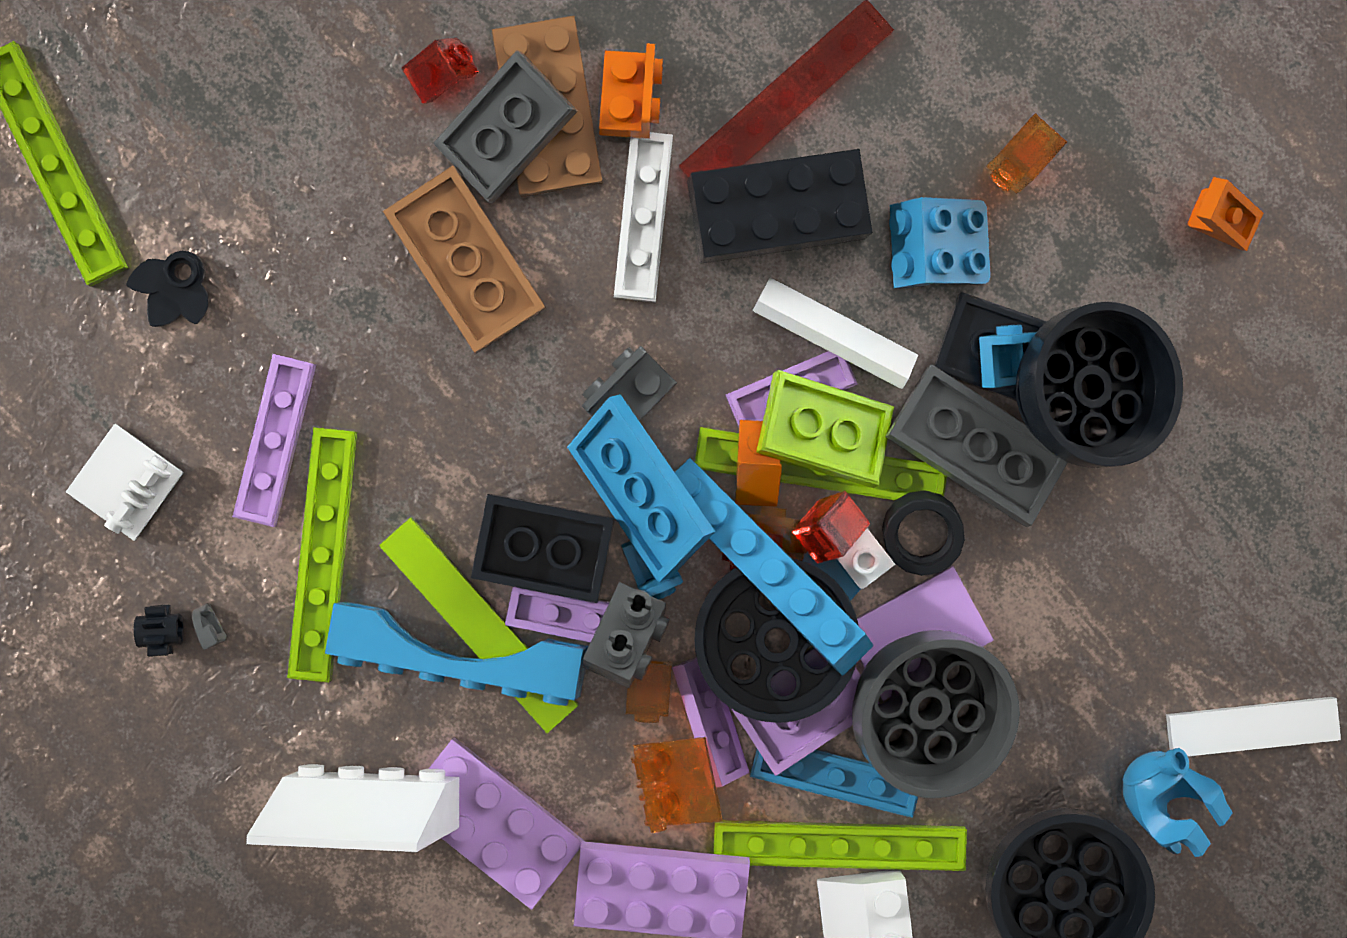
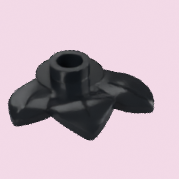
M189 251L174 252L166 260L147 259L131 273L126 283L127 287L134 291L149 294L147 299L148 322L152 327L169 325L181 315L191 323L198 324L208 310L209 296L202 284L205 278V266L196 254ZM183 265H189L191 268V275L186 280H181L178 275V271Z

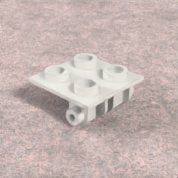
M114 424L69 486L66 493L106 520L105 526L117 534L122 532L135 541L184 472L120 426Z

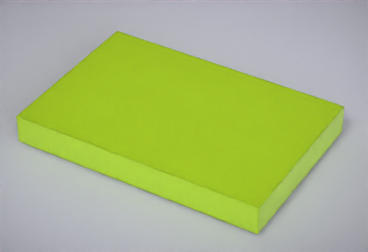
M777 370L772 376L756 453L875 488L880 482L888 438L885 436L890 429L894 406Z

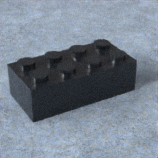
M860 149L692 172L687 180L700 264L865 240L873 233Z

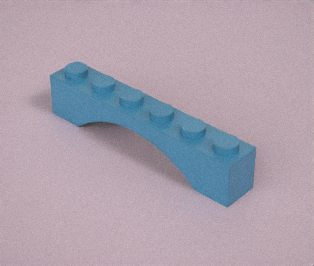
M691 458L675 471L679 480L715 530V533L709 540L843 676L874 646L866 633Z
M345 601L333 604L325 654L338 656L337 663L342 665L362 667L363 661L379 664L378 671L401 675L404 669L420 671L419 678L427 681L444 682L445 676L461 679L460 686L465 688L485 690L486 684L502 687L501 694L526 698L527 692L542 694L543 702L567 706L569 700H576L581 697L585 675L583 657L589 646L546 639L525 651L509 656L487 659L459 657L439 651L419 641L401 627L384 608Z

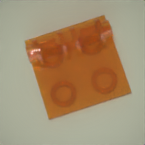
M706 737L633 745L634 757L631 758V762L635 764L637 779L641 780L636 783V786L643 789V793L639 795V800L646 803L643 805L646 816L644 824L650 827L651 833L665 831L667 826L723 821Z

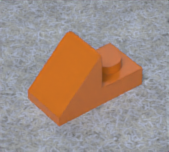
M1213 177L1209 188L1201 191L1188 220V225L1192 229L1237 249L1247 251L1264 213L1229 180Z
M739 420L735 503L738 505L777 507L782 464H780L779 459L756 453L763 421Z

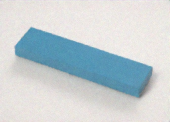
M756 748L750 771V777L911 818L914 816L918 796L907 794L893 787L869 762L819 749L814 750L775 776Z

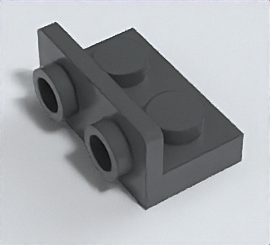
M642 346L635 352L628 347L612 363L616 371L605 382L600 377L597 378L583 392L582 395L587 400L582 404V407L593 417L609 397L621 394L640 421L677 382Z

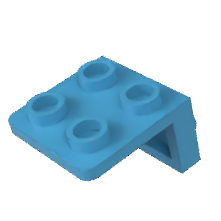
M921 197L890 205L891 268L894 288L907 289L930 284L980 285L989 282L987 206L984 201Z

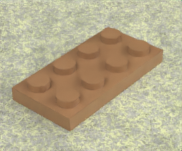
M575 16L492 29L498 70L516 50L522 52L578 111L517 177L520 197L603 184Z
M451 166L383 211L474 353L477 354L546 309L454 166Z

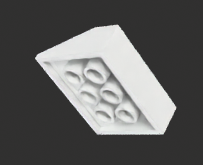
M324 765L298 766V772L281 779L247 834V844L418 852L459 828V777L445 776V770L423 769L419 771V775H404L405 769L398 767L380 768L379 774L364 773V767L343 766L338 768V772H324Z

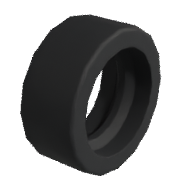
M926 490L909 492L895 500L887 510L882 525L885 548L892 561L905 572L920 576L937 574L950 567L960 556L965 541L964 526L953 503L941 494ZM926 509L934 511L944 518L948 526L946 543L940 550L931 555L917 556L909 553L902 547L899 541L898 530L900 523L907 515L914 511Z

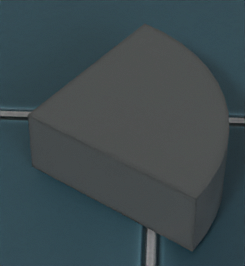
M206 603L193 610V625L203 650L227 640V636L211 605Z

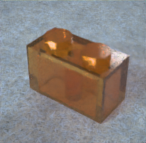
M1035 113L1012 136L986 167L992 171L990 177L1000 188L1007 192L1012 189L1017 194L1038 176L1064 147L1067 141Z

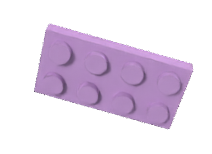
M453 737L429 767V769L445 770V776L459 777V828L441 839L532 910L579 851L581 842L584 840Z
M582 841L573 926L691 938H742L750 859L749 857Z

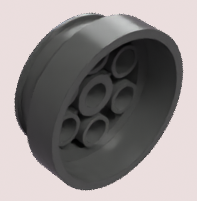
M929 630L910 634L889 643L879 650L868 662L859 678L852 705L854 735L867 761L893 787L907 794L923 798H944L958 795L976 787L989 778L1008 755L1017 734L1020 716L1019 698L1014 681L998 658L974 640L955 632L943 630ZM916 658H921L919 667L915 671L907 673L910 662ZM959 665L958 674L954 678L947 680L949 670ZM892 689L889 700L878 704L880 695L884 691ZM926 697H931L928 707L918 711L920 702ZM970 704L968 712L964 716L957 718L960 708ZM903 728L901 736L897 740L889 742L892 732ZM941 735L938 745L928 749L930 741L934 737Z

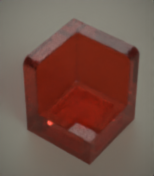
M843 491L819 499L792 530V533L818 564L844 557L867 529L869 521L847 492Z

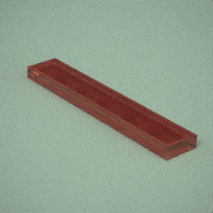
M864 0L679 165V169L689 178L692 172L745 165L890 36L894 29L868 0Z

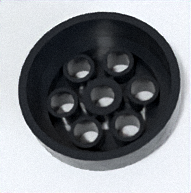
M1117 302L1087 304L1068 309L1052 317L1037 331L1021 358L1016 374L1015 392L1017 405L1029 431L1051 453L1068 463L1082 467L1123 466L1147 457L1171 433L1182 405V369L1170 338L1150 316L1135 307ZM1080 338L1085 343L1086 349L1084 354L1079 347ZM1115 358L1119 363L1118 374L1116 373L1113 365ZM1048 359L1054 366L1053 376L1047 370ZM1083 380L1088 386L1087 396L1082 391ZM1117 400H1118V401L1120 402V404H1121V414H1120V416L1118 415V413H1117V411H1116V402H1117ZM1051 401L1056 407V416L1054 419L1051 417L1049 412V406ZM1086 422L1090 427L1089 438H1087L1084 433V425Z
M791 558L858 625L854 608L839 584L818 567ZM736 567L722 577L710 590L697 617L694 638L695 652L700 671L706 683L728 707L746 717L759 721L773 723L792 722L821 711L831 704L845 689L852 677L856 664L843 676L829 662L822 669L810 668L805 662L804 654L806 649L812 645L778 609L768 611L761 607L759 604L761 591ZM736 613L744 614L750 620V629L742 637H733L726 630L727 619ZM773 629L785 631L790 638L789 647L782 653H773L765 646V637ZM741 655H748L756 662V672L747 680L738 679L732 672L733 661ZM788 671L795 677L796 688L790 695L780 696L772 690L771 679L777 672Z
M1058 808L1046 810L1026 818L1011 829L999 843L987 871L985 890L988 911L996 930L1002 938H1144L1153 918L1155 885L1145 855L1133 839L1123 830L1102 816L1089 811ZM1059 835L1061 837L1059 849L1051 854L1044 853V841L1049 836ZM1091 847H1100V859L1095 864L1085 865V852ZM1021 865H1030L1031 875L1028 880L1022 883L1013 882L1014 870ZM1063 876L1071 877L1070 889L1063 894H1055L1053 887L1056 880ZM1102 888H1111L1112 895L1110 900L1104 905H1095L1094 898L1096 893ZM1040 906L1042 914L1036 922H1023V915L1029 907ZM1074 917L1082 919V926L1078 932L1071 935L1064 934V926L1069 919Z

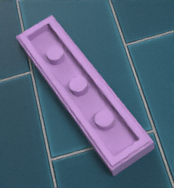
M276 354L272 355L232 517L276 527L316 368L315 364Z

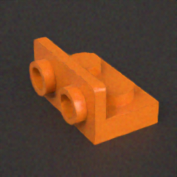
M647 43L646 53L605 50L599 135L650 138L651 123L659 124L660 98H653V84L662 85L663 59L655 58V44Z

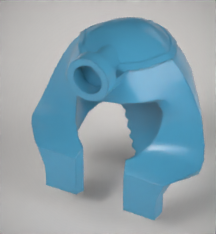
M1180 748L1171 749L1167 752L1152 751L1137 757L1128 766L1122 779L1124 800L1132 815L1160 846L1165 847L1173 854L1181 853L1182 843L1190 849L1195 857L1203 856L1211 843L1194 820H1173L1170 818V815L1167 813V804L1170 800L1188 797L1202 801L1219 827L1225 825L1233 814L1226 802L1221 787L1214 780L1190 769L1188 756Z

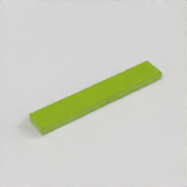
M12 41L0 47V109L86 285L92 287L128 269V266L19 44Z
M313 427L287 678L328 683L332 681L334 655L325 654L333 604L339 603L341 596L357 432Z
M700 427L694 462L705 471L736 475L739 433ZM884 456L879 485L871 488L780 460V464H782L781 483L889 500H897L909 492L924 490L941 494L943 497L945 494L947 476L925 462Z
M412 517L379 545L480 659L509 656L529 648L510 626L505 625V620ZM527 692L526 698L515 697L546 733H549L579 706L576 700H569L567 706L543 702L542 694Z
M714 820V854L749 857L750 866L966 871L967 829L965 826Z

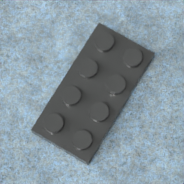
M932 364L925 369L885 436L1025 527L1032 526L1068 463L1051 453L1033 436L1024 423Z

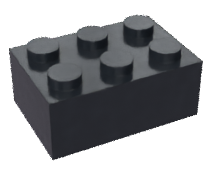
M487 494L471 579L598 603L615 518L497 494Z

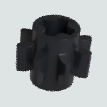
M171 605L145 607V616H136L134 620L133 634L136 646L138 648L147 647L148 657L173 654V646L182 645L184 640L182 615L180 613L171 614Z

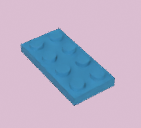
M621 394L609 397L567 448L658 583L670 579L715 533V530Z

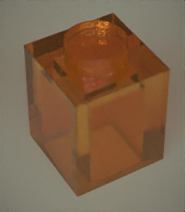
M651 660L643 680L635 678L631 688H627L626 714H634V721L659 723L660 716L668 717L672 662Z

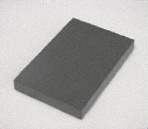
M516 50L433 144L487 202L494 203L578 111L522 52Z

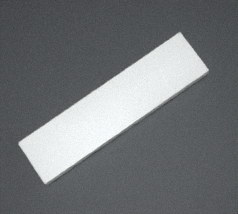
M650 132V138L630 137L614 299L656 303L673 141L672 134Z
M771 277L752 310L901 389L907 383L918 357L916 353Z
M1334 697L1166 714L1169 749L1180 748L1185 751L1187 756L1341 740L1337 698Z

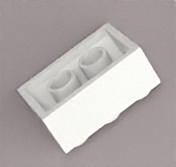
M900 869L817 879L824 938H913L906 879Z

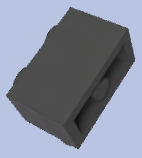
M619 582L583 657V668L629 689L635 678L642 681L652 660L651 656L646 655L652 640L661 641L670 621L669 618L664 616L666 603L650 596L643 590H636Z

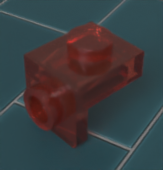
M457 37L434 40L402 67L403 72L423 104L436 100L460 79L472 78L478 73L472 61L473 58L470 50Z

